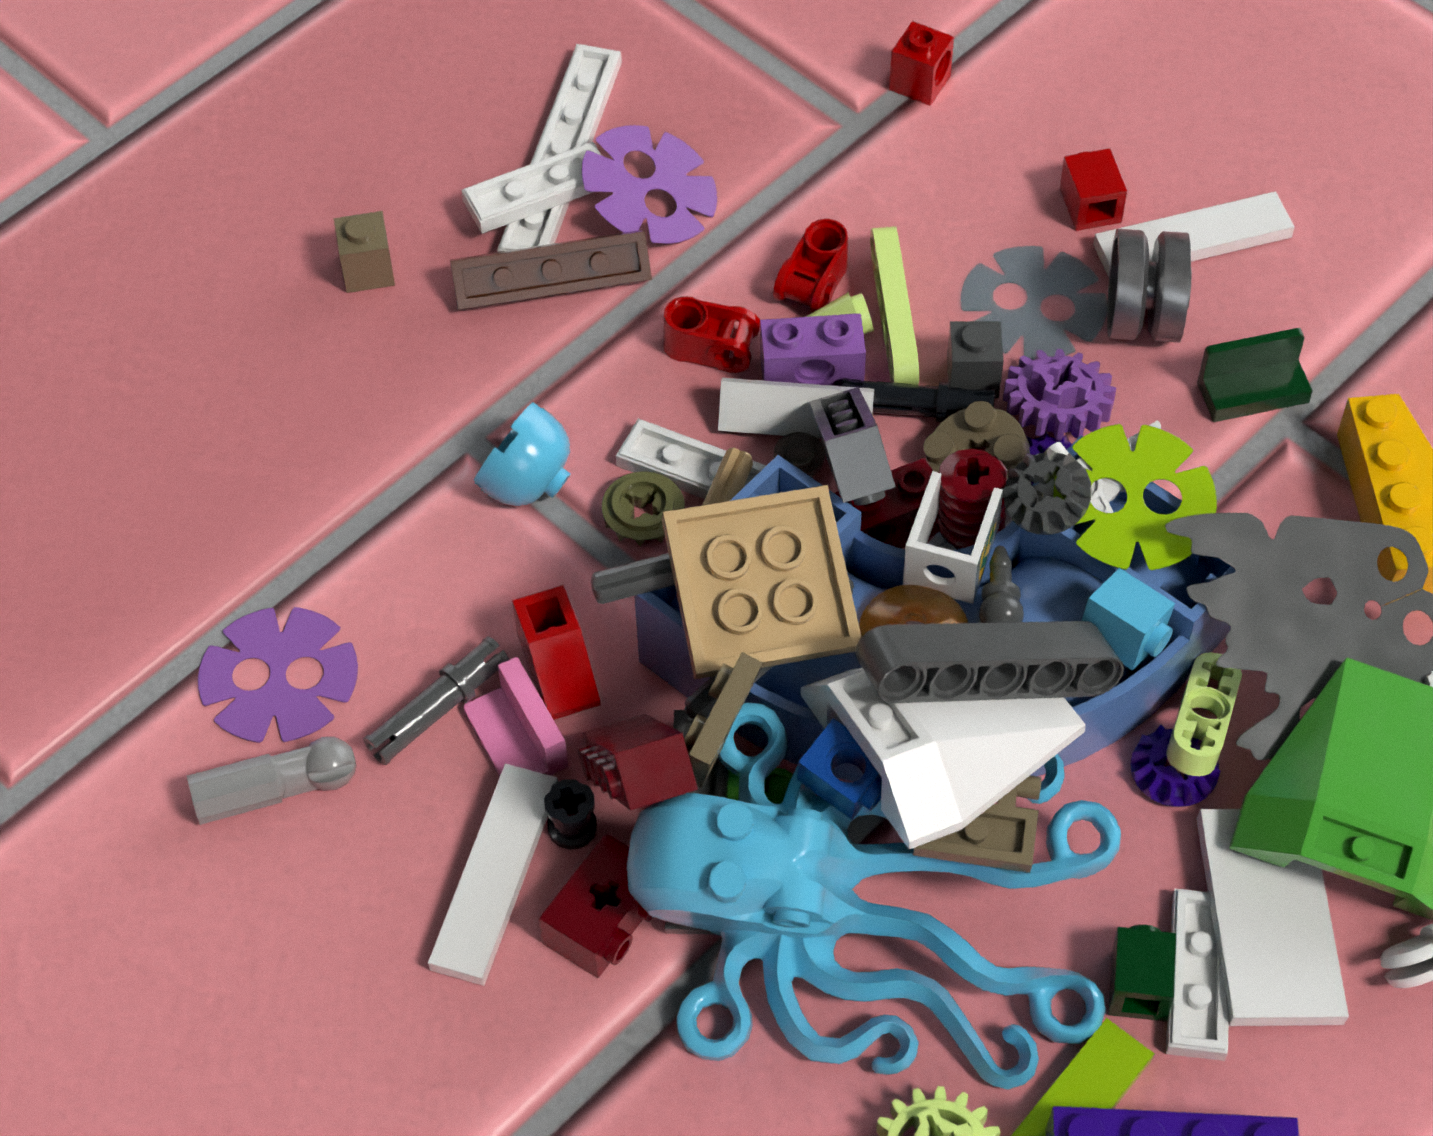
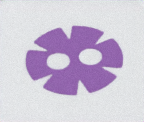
M621 126L610 129L596 138V142L613 160L589 150L585 152L582 161L584 188L588 192L613 193L597 203L595 209L611 225L623 233L638 231L643 220L646 218L651 242L660 244L678 243L691 239L704 230V226L686 208L709 217H713L715 214L717 190L714 178L711 176L686 175L702 165L704 160L689 145L674 135L665 132L657 148L654 150L650 130L647 126ZM631 151H640L647 154L654 161V174L644 179L634 177L624 167V156ZM653 189L668 192L676 201L677 209L675 213L669 217H660L651 213L644 201L647 192Z
M294 607L283 632L279 630L273 608L250 613L223 629V633L240 652L213 645L208 646L201 661L198 674V689L202 704L207 706L235 698L232 703L215 717L214 722L225 731L245 740L262 742L273 716H276L283 742L305 737L320 730L334 719V715L317 696L344 703L349 701L354 691L358 674L355 649L353 644L348 642L320 650L340 631V626L320 613ZM311 657L322 664L324 674L316 686L309 689H297L288 683L286 670L296 659ZM250 658L260 659L270 668V677L266 684L259 689L250 691L237 687L232 679L234 668L243 660Z

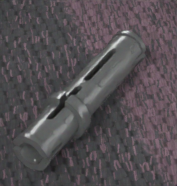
M487 636L457 664L452 665L448 663L439 671L440 678L424 689L423 692L370 735H366L363 738L369 751L377 748L386 739H390V742L373 756L383 765L389 764L392 758L442 716L447 714L460 701L468 703L476 696L475 689L498 671L499 664L509 660L505 651L502 650L486 663L484 662V658L500 645L493 638Z

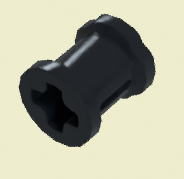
M564 779L553 784L544 798L545 812L549 817L547 821L548 834L552 841L561 848L569 850L580 849L588 845L594 839L597 832V818L593 812L595 809L594 794L588 785L582 784L575 779ZM568 813H574L575 815H573V816H568L567 814H568Z

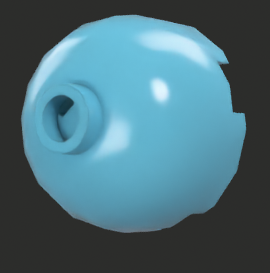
M532 402L511 425L512 430L499 447L492 450L473 480L481 488V491L503 504L513 506L532 504L544 493L553 498L571 475L570 472L564 469L570 454V441L563 425L547 410Z

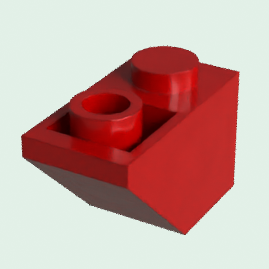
M564 585L512 600L519 642L538 693L553 720L601 706L582 631Z

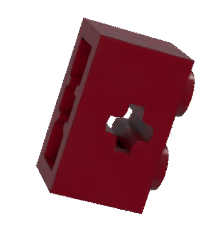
M607 833L604 834L539 917L542 944L596 978L601 976L610 963L615 966L625 957L632 944V933L642 920L649 922L654 918L645 911L629 892L627 876L629 846Z

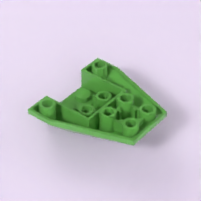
M1345 658L1244 796L1229 849L1280 867H1285L1293 860L1309 864L1394 894L1395 898L1392 906L1433 920V687L1350 658Z

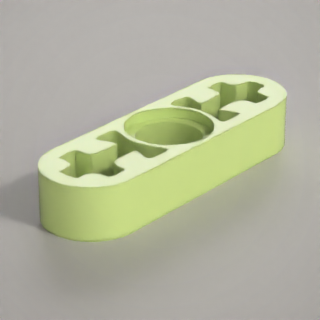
M1209 652L1199 655L1193 663L1167 748V758L1174 768L1187 775L1205 776L1210 774L1215 769L1224 745L1242 671L1241 669L1218 667L1216 662L1223 654ZM1209 678L1218 681L1217 689L1207 687ZM1192 708L1206 709L1214 713L1217 718L1209 719L1195 713ZM1192 737L1202 740L1200 750L1190 747Z

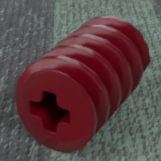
M964 449L948 455L940 464L939 473H941L938 526L941 536L956 549L975 545L994 487L999 489L1005 488L1008 473L1002 461L986 451ZM1004 497L1002 498L998 532L1006 527Z

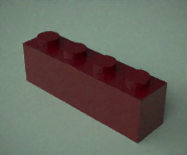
M647 714L582 733L586 747L579 748L578 754L587 781L592 780L595 787L599 786L603 793L607 792L611 799H616L630 811L698 790L682 732Z

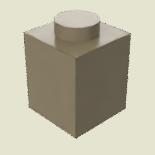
M383 211L334 218L339 257L347 293L395 286Z

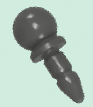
M999 545L995 548L989 563L990 583L986 584L982 589L983 602L979 609V619L981 623L1023 622L1024 611L1019 601L1021 598L1020 588L1012 582V563L1005 547Z

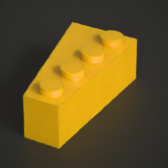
M1400 394L1348 398L1337 437L1360 521L1393 526L1410 532L1418 541L1428 566V574L1422 589L1433 594V448ZM1387 547L1380 552L1377 566L1380 574L1385 579L1394 582L1401 580L1406 575L1408 562L1401 550L1395 547Z

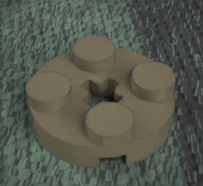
M985 401L974 402L966 409L960 410L946 418L926 438L923 444L926 460L933 471L938 473L940 464L946 457L958 450L985 447L987 453L1002 461L1008 473L1009 468H1015L1023 461L1026 453L1030 454L1029 442L1019 422L1006 411L993 408L990 403Z

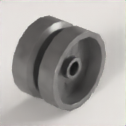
M1116 229L1112 246L1108 284L1107 332L1109 339L1135 340L1143 326L1145 309H1148V331L1153 340L1180 343L1184 333L1191 294V244L1188 233L1162 231L1155 240L1152 259L1149 262V245L1145 233L1142 230Z

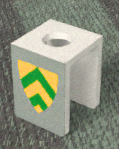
M932 471L906 543L903 585L973 604L998 532L1003 489L994 487L972 554H963L927 544L938 514L941 473ZM926 566H943L952 571L955 577L942 578L936 576Z

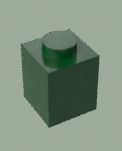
M1145 924L1133 925L1129 928H1117L1111 954L1108 1015L1167 1022L1174 999L1177 933L1161 932L1157 927Z

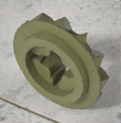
M647 471L634 472L620 477L608 487L602 499V514L606 528H611L616 533L619 541L625 538L632 539L640 547L645 540L656 539L662 543L665 537L661 520L663 512L685 508L683 494L671 479L664 475ZM653 501V515L644 513L640 517L635 518L634 506L643 508Z

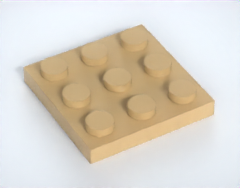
M828 485L663 512L661 520L694 679L717 676L723 664L734 668L742 652L763 662L761 668L855 652L856 645L861 638V632Z

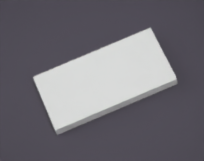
M1200 809L1196 820L1207 890L1211 894L1212 900L1210 909L1217 953L1219 954L1220 951L1229 1026L1344 1025L1349 1018L1322 869L1297 860H1293L1285 867H1280L1231 850L1229 846L1240 809Z

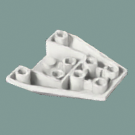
M863 668L851 669L801 687V697L825 729L833 718L846 726L881 775V810L909 850L962 830L1085 732V723L1065 698L889 703L880 698Z

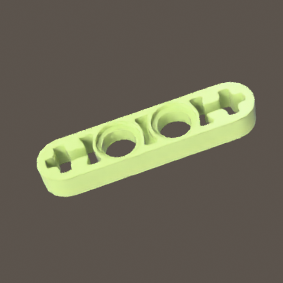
M896 226L871 228V260L890 381L919 385L918 352Z

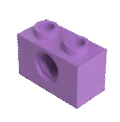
M861 313L760 320L762 380L842 386L843 378L865 381L866 349Z

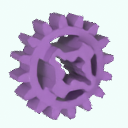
M1057 349L1055 356L1048 357L1044 351L1037 350L1034 361L1026 356H1021L1018 367L1010 366L1008 377L1005 380L1003 401L1008 402L1007 413L1019 415L1018 422L1021 427H1026L1030 424L1036 426V436L1040 437L1047 431L1054 433L1056 440H1062L1064 432H1071L1077 439L1080 435L1083 436L1084 428L1093 432L1100 429L1101 422H1109L1116 387L1110 386L1112 380L1110 373L1099 374L1101 363L1098 361L1089 364L1083 363L1082 353L1078 352L1073 357L1065 356L1062 349Z

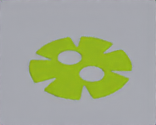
M1115 424L1085 435L1072 446L1073 450L1093 469L1092 471L1086 469L1091 485L1099 479L1110 478L1121 483L1127 493L1126 504L1121 510L1114 513L1101 512L1090 502L1086 513L1076 524L1095 520V522L1077 540V546L1091 557L1110 566L1125 570L1130 566L1136 542L1140 544L1149 570L1171 566L1192 554L1191 539L1167 532L1165 525L1174 519L1186 516L1216 513L1217 497L1212 476L1206 466L1175 473L1176 469L1193 452V449L1187 443L1162 429L1142 425L1135 450L1131 451L1123 426ZM1155 480L1172 482L1179 488L1182 495L1180 507L1175 512L1164 515L1151 511L1143 499L1145 487ZM1054 485V498L1057 496L1062 499V496L1057 492V489Z

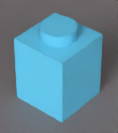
M1118 568L1088 598L1081 621L1092 622L1097 626L1123 665L1133 670L1148 654L1156 657L1167 645L1173 633V629L1167 625L1175 603L1121 568Z

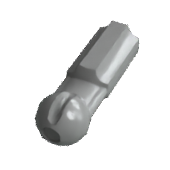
M331 736L321 737L311 742L309 746L274 756L266 754L187 776V781L196 816L201 825L282 803L284 798L313 790H337L348 784L355 774L357 765L352 747L345 741Z

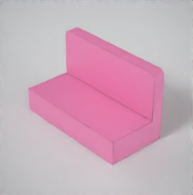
M514 657L499 664L498 671L501 688L464 705L465 715L499 777L505 763L546 775H553L568 768L565 739L519 658Z

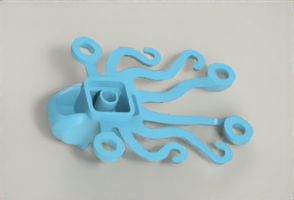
M744 703L718 756L722 765L736 776H739V801L712 795L686 793L654 803L639 813L631 834L627 861L628 887L631 895L652 917L708 930L722 937L713 980L690 992L682 1001L676 1019L678 1035L687 1051L701 1059L721 1061L730 1058L749 1040L753 1027V1018L749 1005L742 995L739 980L743 966L752 959H760L763 961L764 983L768 1003L776 1022L787 1041L810 1061L842 1064L859 1057L882 1034L890 1033L898 1039L900 1044L899 1051L892 1057H876L871 1065L875 1073L897 1074L909 1068L917 1056L919 1042L910 1025L898 1016L887 1014L871 1018L841 1038L821 1037L810 1026L801 1011L792 985L794 977L802 978L826 994L844 1000L868 1002L907 998L922 1003L935 1014L947 1029L979 1076L992 1086L1006 1090L1024 1085L1035 1075L1039 1061L1037 1044L1026 1029L1014 1024L1004 1027L1002 1031L1003 1039L1015 1046L1019 1053V1060L1011 1069L1004 1070L999 1068L951 994L936 980L905 969L895 968L873 972H853L842 968L835 960L833 951L836 942L847 933L899 937L917 941L933 951L959 976L983 991L1004 996L1015 994L1028 995L1030 1016L1038 1032L1055 1043L1081 1044L1091 1038L1103 1023L1106 1012L1104 995L1093 981L1083 975L1058 968L997 967L982 957L958 933L933 916L901 907L870 903L860 899L852 890L864 878L884 873L906 871L954 873L1008 889L1032 888L1066 879H1081L1094 875L1105 869L1113 861L1120 849L1121 830L1116 818L1107 808L1099 803L1080 800L1065 804L1055 813L1046 832V847L1051 861L1032 864L1030 873L914 856V848L909 850L904 842L855 844L848 837V826L852 820L797 780L798 766L788 784L783 802L781 804H774L768 800L764 793L765 779L780 764L786 754L787 733L774 710L764 704ZM746 723L758 725L764 729L768 736V745L760 754L754 757L742 754L736 748L733 739L735 731ZM1058 754L1043 765L1046 776L1041 782L1039 799H1028L1032 803L1041 804L1047 802L1060 791L1065 774L1063 760ZM881 800L871 811L863 806L854 817L856 819L863 815H876L887 818L881 810ZM1085 820L1094 825L1100 833V845L1097 850L1092 853L1078 854L1070 849L1067 842V831L1073 822ZM1064 989L1074 990L1079 993L1086 1005V1013L1083 1018L1073 1026L1061 1024L1052 1014V998ZM714 1004L723 1005L731 1012L734 1018L730 1031L723 1038L716 1040L703 1036L697 1027V1016L702 1009Z

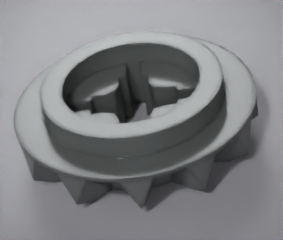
M1047 448L1044 453L1035 455L1026 453L1021 463L1015 468H1009L1005 488H1002L1004 504L1011 519L1022 529L1039 535L1060 533L1074 526L1086 513L1092 495L1091 482L1086 469L1070 453L1065 455L1054 452L1050 448ZM1057 476L1054 485L1062 499L1057 496L1053 498L1046 495L1041 502L1035 503L1038 494L1030 482L1032 481L1035 484L1039 482L1046 485L1051 478L1055 479Z

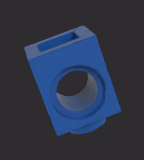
M833 718L799 760L797 780L849 819L853 820L863 806L871 811L880 802L882 777L848 729ZM849 763L857 766L863 776L855 782L848 783L837 779L832 770L840 764Z

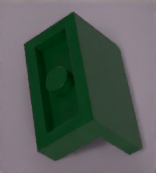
M1301 328L1209 345L1205 348L1197 385L1213 422L1310 402L1313 390L1299 361L1305 338Z

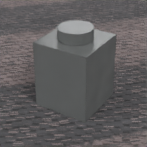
M950 321L947 349V375L950 387L995 390V398H999L1004 362L1001 321Z

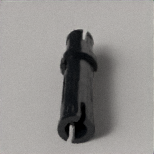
M843 378L842 386L874 389V413L936 417V422H943L952 414L966 409L974 402L985 401L994 408L995 390L950 387V382H939V386H924L894 382L861 381Z

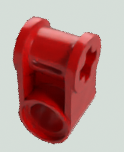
M828 218L819 219L812 222L806 228L791 256L785 260L778 272L773 288V297L775 299L784 301L788 298L811 307V313L830 303L835 289L848 268V233L842 223Z
M686 296L675 298L667 304L664 309L663 348L670 358L679 362H690L714 367L728 373L744 372L749 368L752 359L751 352L749 351L751 341L758 336L760 331V319L754 312L739 306H726ZM735 321L739 322L738 329L734 328ZM730 351H734L733 358L729 357Z

